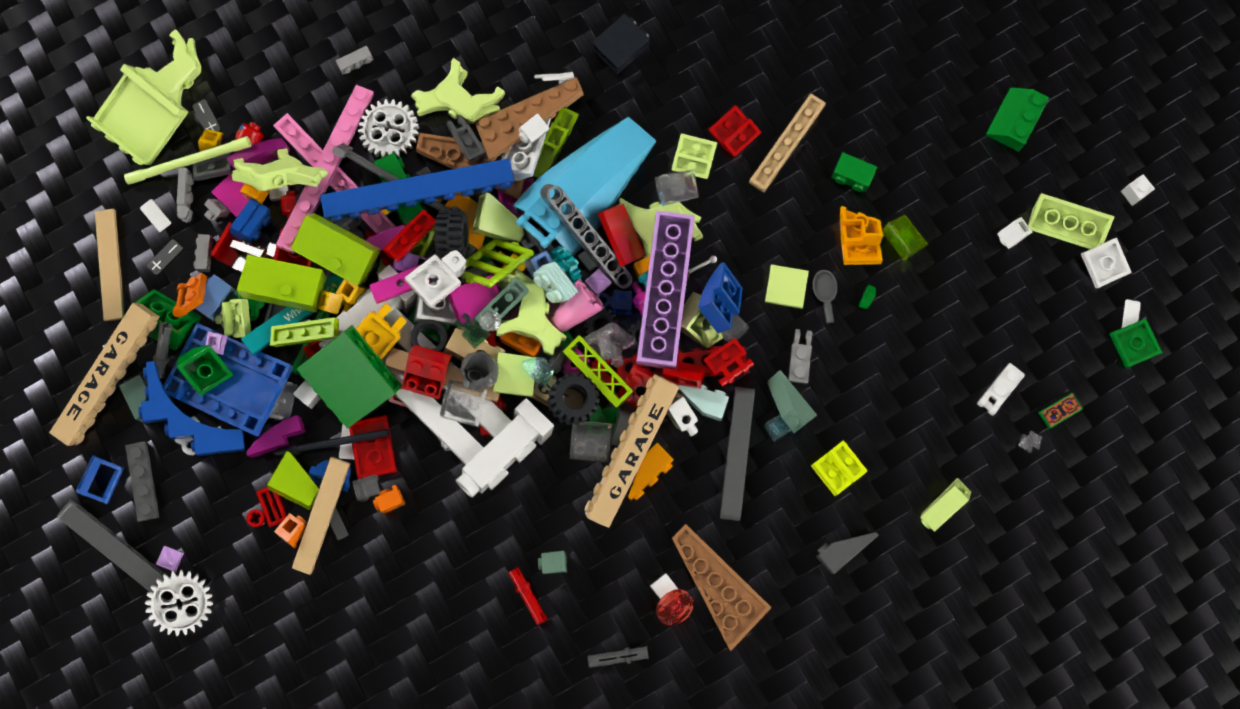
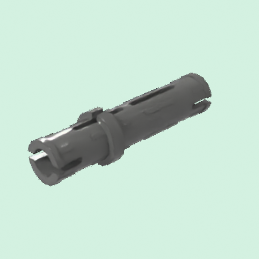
M167 322L159 324L156 354L153 356V361L158 367L160 379L165 378L166 364L169 362L168 350L172 324L169 323L167 327Z
M647 646L629 649L628 647L622 651L588 655L589 668L624 662L630 664L631 661L649 659Z

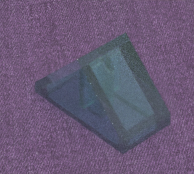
M781 415L769 420L764 425L774 442L792 431Z

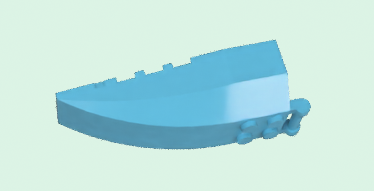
M627 117L541 175L513 204L514 212L517 213L521 210L525 212L519 217L516 224L526 229L535 237L544 249L555 239L574 257L582 247L540 195L541 188L546 184L562 188L595 231H597L602 224L598 213L613 207L640 164L656 143V140L630 117ZM554 189L550 191V198L555 194ZM566 204L561 208L562 213L566 210ZM532 218L549 235L545 237L528 220ZM577 218L573 221V226H574V227H575V226L577 225V223H578ZM589 233L585 235V241L588 240Z

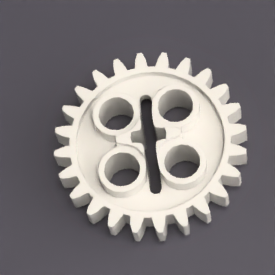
M385 99L383 105L377 101V107L371 104L372 110L365 109L367 116H361L364 122L358 123L362 128L358 130V133L362 135L359 138L361 142H364V148H368L370 154L374 152L376 157L380 153L382 158L395 153L400 158L401 151L407 154V147L413 149L410 143L417 142L414 136H419L418 131H416L419 129V125L416 124L418 120L416 117H413L415 115L413 110L409 111L408 105L403 107L401 101L397 105L394 99L391 101V104H388L387 99ZM379 117H386L382 122L377 121ZM399 119L404 120L400 125L395 124ZM382 134L380 139H374L375 135ZM394 137H401L398 142H392Z
M180 570L177 576L174 571H172L171 577L164 574V581L157 578L158 586L151 585L150 587L154 593H147V596L152 599L145 601L146 605L151 606L146 609V613H152L148 619L156 620L153 626L155 627L160 624V632L167 628L168 635H170L172 630H175L176 636L179 635L180 630H183V633L187 635V629L189 628L195 632L194 625L202 627L200 620H208L205 613H211V609L207 606L213 605V601L207 600L212 597V593H206L210 587H203L205 580L203 579L198 582V574L192 578L191 571L185 576L183 575V570ZM190 586L193 588V593L184 595L182 589ZM169 591L173 594V597L170 600H164L161 594ZM194 597L198 598L196 601H187ZM176 599H180L183 602L181 607L175 604ZM174 604L166 608H161L162 605ZM193 605L197 608V612L194 614L186 612L188 606ZM172 610L177 613V616L174 619H168L165 614Z

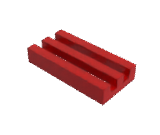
M268 487L256 491L269 527L272 528L275 525L281 524L288 515L280 495L273 492L282 518L279 517ZM264 492L266 493V496L268 498L269 504L271 506L276 521H273L271 518L270 512L268 510V507L262 494Z

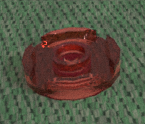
M675 589L668 592L657 604V617L663 624L669 626L674 625L673 623L683 622L693 610V597L683 589Z

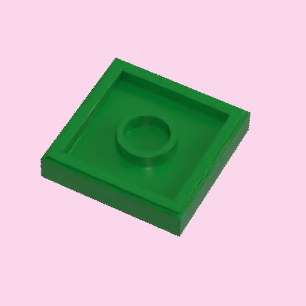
M1146 318L1109 334L1126 368L1163 353Z

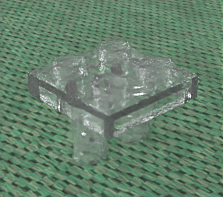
M614 322L583 338L603 360L611 359L612 366L621 367L624 364L621 351L635 344L634 336Z

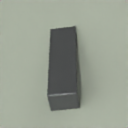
M335 507L330 524L337 539L340 540L348 536V532Z

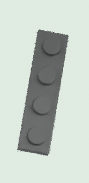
M143 441L125 445L137 521L142 522L159 518L147 442Z

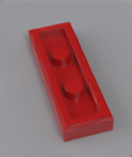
M423 209L383 248V251L397 263L400 262L435 228L436 220Z

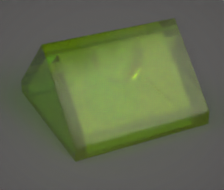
M906 215L889 222L882 230L884 236L904 261L928 245Z

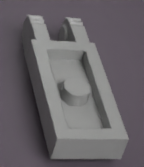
M179 168L177 216L183 222L188 223L193 218L190 203L193 202L191 185L194 184V177L187 168Z
M796 329L791 349L788 380L792 383L808 384L812 331L807 330L806 343L803 345L799 344L800 329Z

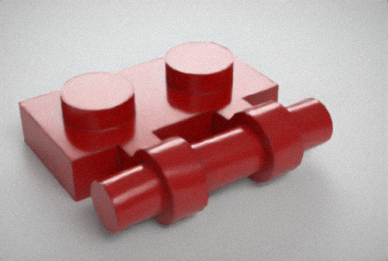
M736 338L703 360L714 376L720 372L723 374L724 377L718 381L722 387L728 383H733L736 377L742 373H747L749 368L754 365L751 359L743 362L741 358L746 355V352ZM735 362L738 367L729 372L727 367Z

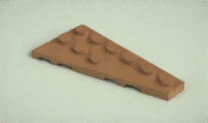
M577 77L476 121L475 124L489 161H497L496 158L502 153H508L511 146L515 143H521L522 140L518 135L519 128L537 113L543 121H546L548 118L552 119L561 108H567L583 96L584 93Z
M424 133L419 135L416 147L417 153L451 169L490 162L486 153L485 157L469 164L454 138ZM502 154L496 158L497 161L501 160ZM525 179L515 180V184L511 185L509 189L501 190L500 187L495 189L519 199L522 196Z
M685 524L672 540L731 651L772 607Z

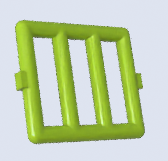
M495 238L468 257L465 264L466 268L472 266L495 275L487 279L465 271L459 277L466 279V282L471 284L475 282L486 287H492L534 255V251L519 246L517 242L513 241L510 243ZM497 246L522 255L515 259L491 250ZM485 256L509 265L502 269L478 260Z

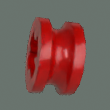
M254 509L247 514L246 520L252 527H261L265 524L266 517L263 511ZM254 514H260L259 523L252 522Z

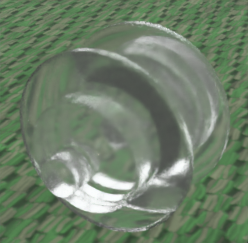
M483 312L480 317L481 328L486 331L498 330L501 325L500 315L497 312Z
M1030 431L1028 437L1022 434L1020 447H1023L1028 452H1032V447L1040 449L1041 436H1038L1033 431Z

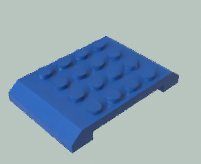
M196 323L179 357L193 348L205 346L208 331L218 332ZM227 337L223 355H218L231 370L233 376L200 396L179 371L176 361L163 385L167 395L257 437L294 366L260 351L253 356L244 344Z

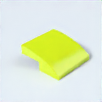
M844 440L811 465L834 496H837L867 472V469Z

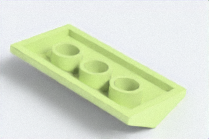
M1041 193L1032 209L1028 227L1032 231L1092 249L1105 242L1114 216Z

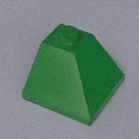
M211 345L193 348L177 359V368L200 396L233 376L231 370Z

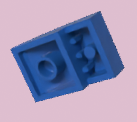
M724 262L720 263L708 280L698 306L717 333L731 329L733 316L740 313L743 290Z

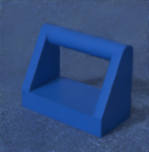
M92 455L76 492L108 504L124 468ZM100 464L115 469L102 497L88 492Z

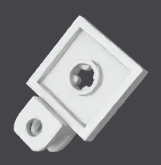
M457 250L447 254L442 258V261L435 254L407 275L405 281L432 308L461 285L458 277L466 270V259ZM429 278L438 279L436 281L437 284L430 285Z

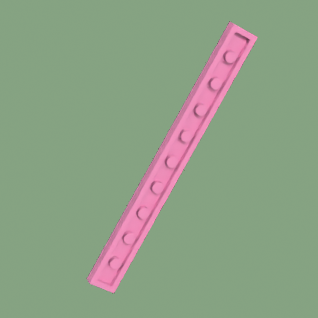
M358 85L355 86L315 167L327 170L328 176L323 178L320 184H317V187L305 185L276 243L277 248L295 254L291 247L305 215L316 212L321 202L320 195L325 194L342 160L341 157L333 153L332 149L342 143L350 144L359 126L358 123L362 120L361 116H364L365 109L367 110L374 96L373 91Z
M287 113L273 126L312 167H315L323 150ZM339 167L329 184L336 192L358 188ZM379 210V214L375 215L361 214L362 220L376 234L396 227L381 210Z

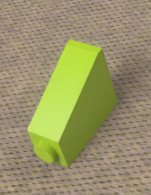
M288 451L267 484L268 490L308 510H311L312 506H314L319 491L316 484Z

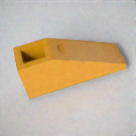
M658 443L646 453L637 471L628 495L630 501L633 498L638 500L645 493L643 489L647 485L652 487L659 480L657 476L661 472L665 474L673 467L671 463L674 459Z

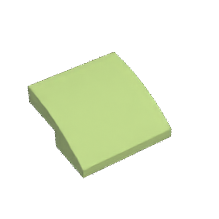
M681 133L671 170L708 179L717 142Z

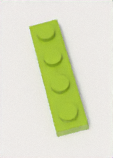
M333 317L271 326L270 345L279 347L335 339L339 336V319Z

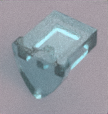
M536 357L523 361V367L527 374L538 385L546 387L554 372L547 363V360Z

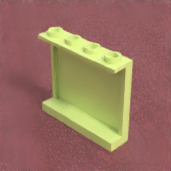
M123 64L120 71L124 75L97 114L94 117L87 116L86 119L92 123L91 126L94 129L105 133L106 139L113 143L116 142L122 152L133 156L132 160L139 165H152L186 117L188 111L136 68Z

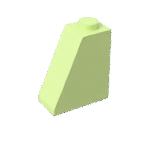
M484 193L479 196L472 232L510 243L513 241L519 243L524 236L523 227H519L516 224L518 218L490 193Z
M957 478L921 514V522L926 528H931L935 532L969 501L971 491Z

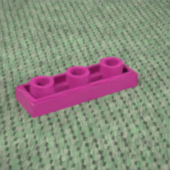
M419 266L370 284L369 286L376 304L412 291L413 289L405 281V277Z

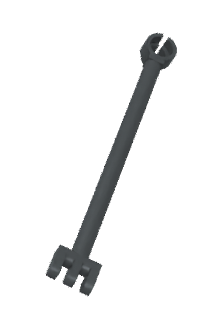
M345 143L332 149L333 153L342 159L348 157L387 181L400 180L352 152L353 148ZM438 201L428 204L438 211H462L457 206L447 207Z

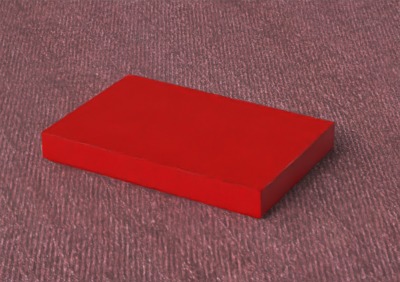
M624 203L598 213L621 267L646 256Z
M387 415L359 420L349 427L350 436L385 429L389 430V437L352 443L358 480L397 472Z

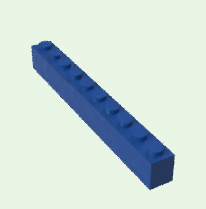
M509 158L322 194L320 197L324 218L331 222L342 221L343 217L349 216L350 219L359 218L364 213L375 215L380 213L379 210L384 209L395 211L400 206L406 205V208H411L421 202L432 204L436 202V199L441 198L452 200L457 195L468 197L478 191L489 193L493 191V188L498 187L501 190L509 189L511 185L515 184L512 163Z

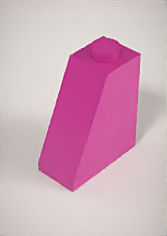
M493 275L484 278L490 279ZM475 282L472 284L467 283L459 286L447 295L459 328H464L499 294V283L492 287H486Z

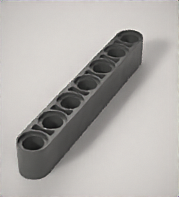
M552 184L544 185L540 191L542 199L613 285L623 289L629 287L632 283L631 274L624 266L621 267L619 265L616 255L563 189ZM554 189L555 194L550 198V191ZM566 204V210L562 213L561 208ZM577 218L578 223H577V225L574 227V226H573V221ZM589 233V238L585 241V235ZM600 247V253L596 255V250ZM611 261V267L608 269L607 265ZM622 275L623 278H622L621 282H619L618 279H619V277Z
M735 386L720 519L740 521L755 395V389Z
M69 500L57 515L62 522L149 592L154 593L150 587L151 585L158 586L157 578L164 581L163 575L165 573L76 502Z

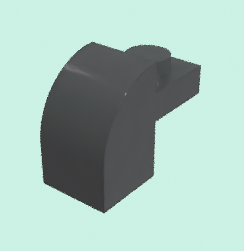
M627 403L617 408L616 422L611 431V444L619 446L621 442L620 436L624 430H627L631 414L637 410Z

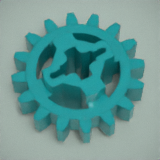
M560 245L552 249L549 256L553 262L560 266L570 281L574 284L577 280H581L582 276L579 273L581 270L578 268L579 263L577 259Z

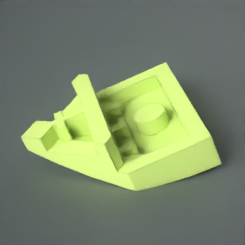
M231 299L229 302H222L221 313L216 315L215 322L222 325L224 335L233 336L234 338L245 337L251 332L248 299Z

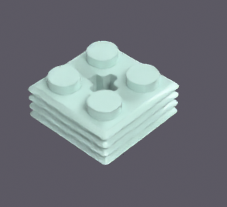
M556 262L542 265L539 270L533 273L535 284L546 291L545 295L551 303L568 301L575 293H578L577 288Z

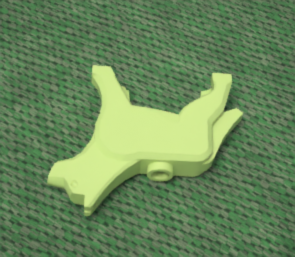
M175 29L169 35L174 39L172 42L175 46L173 52L174 61L158 72L151 68H135L181 105L182 91L185 88L189 89L193 85V80L201 73V64L197 56L195 40L189 38L186 44L181 34Z
M453 58L450 73L435 89L428 92L417 90L411 97L416 101L415 106L418 109V116L435 111H449L448 114L452 118L457 119V117L462 116L466 123L474 124L476 121L500 111L497 104L504 97L505 91L497 86L493 94L471 96L462 87L468 72L460 66L459 61Z
M287 148L277 150L278 160L265 165L244 163L243 158L233 160L234 167L237 169L232 171L233 181L249 184L258 191H268L296 184L317 187V184H320L321 180L328 176V172L324 168L303 165L301 161L288 154Z
M622 198L619 199L620 204L624 203L636 234L643 244L646 254L643 259L651 254L656 211L694 215L692 239L697 241L703 238L701 231L696 223L700 222L701 217L689 211L676 200H668L661 204L660 202H655L649 206L650 209H644L634 206Z
M517 269L515 275L508 274L499 281L500 289L505 288L517 277L530 291L520 300L521 305L517 318L502 320L497 323V336L514 332L524 337L534 338L541 343L544 353L553 355L555 348L560 346L561 341L566 340V335L556 329L545 316L549 312V302H545L546 291L538 287L534 280Z

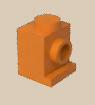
M397 485L392 486L393 490H383L379 492L380 496L375 497L373 503L377 511L380 510V512L386 513L405 505Z
M289 513L274 532L295 549L297 547L296 544L303 537L307 521L299 515L294 517Z

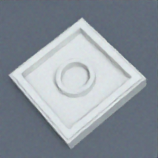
M1117 238L1081 253L1095 288L1104 286L1132 273Z

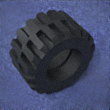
M439 211L435 221L434 233L435 249L439 259L455 250L465 258L468 251L469 227L464 211Z
M577 373L566 374L562 378L560 377L548 393L547 403L550 404L548 407L549 411L554 413L552 416L554 418L558 417V421L561 423L566 422V425L573 423L577 425L590 418L597 410V405L600 401L597 398L599 391L595 390L596 384L592 385L590 382L592 379L589 377L586 379L584 374L577 375ZM567 389L577 390L583 397L582 408H569L563 400L564 391Z

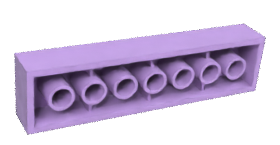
M656 211L636 365L664 369V367L675 369L694 215Z

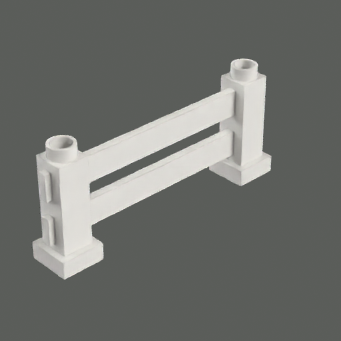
M388 265L378 274V279L381 281L398 273ZM369 288L356 300L357 303L349 311H343L336 317L339 319V335L351 325L356 328L370 311L378 312L387 303L392 308L384 317L388 323L392 325L399 316H402L407 321L399 330L401 338L397 343L406 352L410 353L412 349L410 338L414 325L399 310L402 309L407 314L416 305V292L412 290L376 304L372 291ZM421 332L419 333L417 341L421 347L428 349L436 348ZM334 339L323 340L319 343L320 348H324ZM388 353L382 359L384 364L387 361L389 355ZM450 362V366L456 367L452 362ZM389 368L402 384L404 373ZM444 386L443 388L494 438L483 448L434 398L401 388L395 394L465 464L462 468V475L456 482L470 497H473L478 491L482 494L488 487L491 490L508 475L509 472L506 469L516 460L520 463L537 446L534 443L535 441L542 445L552 435L554 425L527 398L515 408L514 420L511 421L491 400Z

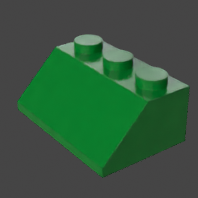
M1010 88L986 136L1019 152L1026 144L1049 97L1033 89Z
M155 289L135 302L143 304L160 316L157 320V326L148 334L149 337L158 341L159 324L167 322V327L169 323L172 324L169 348L174 351L187 342L196 323H199L201 320V316L193 311H190L183 317L174 316L173 308L177 302Z

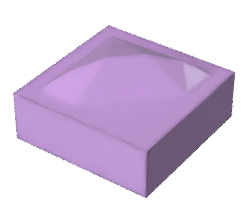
M600 269L585 280V283L597 296L612 284Z
M208 331L205 346L211 345L217 354L223 355L228 336Z
M164 546L156 565L176 572L184 553Z

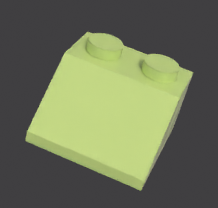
M692 292L683 306L680 331L704 348H708L704 344L700 330L713 327L698 308L701 295Z

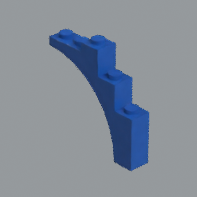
M154 361L146 362L143 374L144 379L148 380V387H145L146 399L149 398V401H141L142 407L138 408L140 419L143 418L145 423L168 421L165 424V434L169 435V438L172 440L194 437V440H191V449L197 456L246 451L244 431L242 429L226 430L210 427L182 413L166 394L160 381L157 364Z

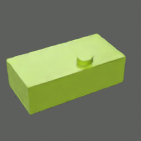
M315 213L305 215L291 247V250L357 286L366 283L381 251L380 248Z
M247 254L237 292L242 298L317 313L318 302L327 277L321 269Z

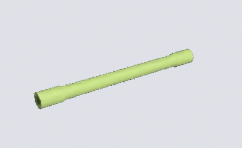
M248 136L239 138L227 144L124 175L126 183L130 185L165 172L251 147V141Z

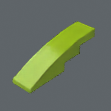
M564 107L559 110L554 123L552 122L545 136L533 176L539 178L552 168L579 116L578 113Z

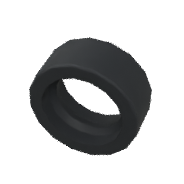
M430 319L418 322L411 331V346H420L417 337L422 330L433 329L439 333L441 340L439 345L432 350L443 353L447 345L445 327L440 322Z

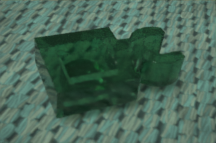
M464 313L462 317L466 322L461 323L457 319L455 325L459 329L465 330L462 336L476 349L490 334L478 321L472 324L470 316Z

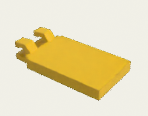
M387 303L378 312L370 311L355 328L381 360L401 338L399 330L407 322L402 316H399L392 325L388 323L384 317L392 308Z

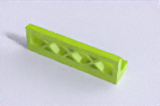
M580 335L563 350L564 354L587 378L592 379L591 382L596 384L597 388L616 408L621 407L625 403L624 401L634 392ZM579 341L585 346V355H579L573 349ZM588 357H595L598 360V369H592L588 365ZM601 371H609L612 374V383H606L601 378ZM614 385H622L627 392L620 398L614 392Z

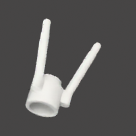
M566 72L561 74L535 75L534 78H542V81L558 80L560 85L573 79L574 75L573 72Z

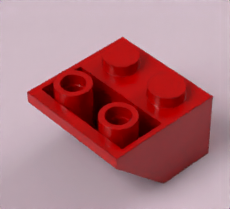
M414 345L408 355L401 389L440 399L452 355Z

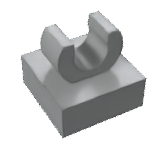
M208 199L204 204L209 209L204 214L208 220L213 219L216 221L219 217H227L231 213L219 199Z

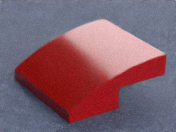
M736 105L708 129V132L733 157L739 154L762 133L750 118L747 119Z

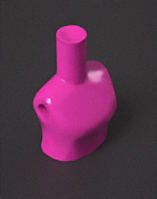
M636 281L631 284L636 293L632 302L642 316L646 291H643Z

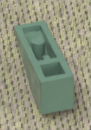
M515 277L475 319L489 332L530 290Z
M781 370L767 381L779 413L793 433L817 416Z

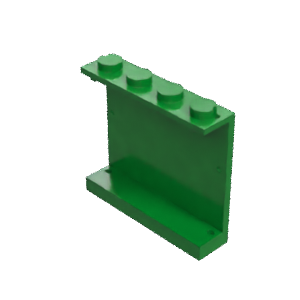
M353 325L297 368L301 376L311 385L314 392L322 398L327 407L334 412L347 429L396 394L402 386Z

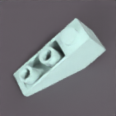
M678 385V392L701 415L718 421L722 420L729 399L728 396H725V392L720 390L713 392L707 390L708 387L704 385L701 386V389Z

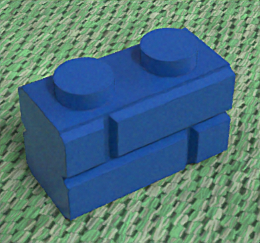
M250 199L230 226L231 236L250 244L253 241H257L261 236L263 226L267 227L271 222L270 209Z

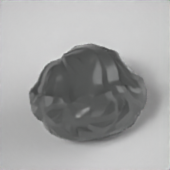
M479 351L467 354L466 358L462 361L460 369L464 375V386L469 390L493 386L497 382L499 374L497 361L486 352Z

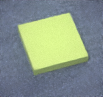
M771 265L765 303L802 309L809 271Z
M498 352L499 374L497 382L494 384L493 392L532 397L537 358Z

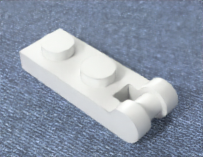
M1009 363L977 404L980 407H985L988 413L993 416L1025 374ZM990 397L996 401L994 404L988 401Z

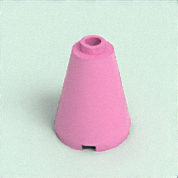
M577 280L574 283L578 293H575L568 301L562 302L551 318L553 321L551 324L559 331L565 332L604 309L601 300L592 290L585 289L584 287L587 285L581 280Z

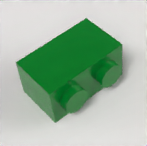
M842 152L831 178L835 179L839 184L852 186L858 192H866L877 166Z

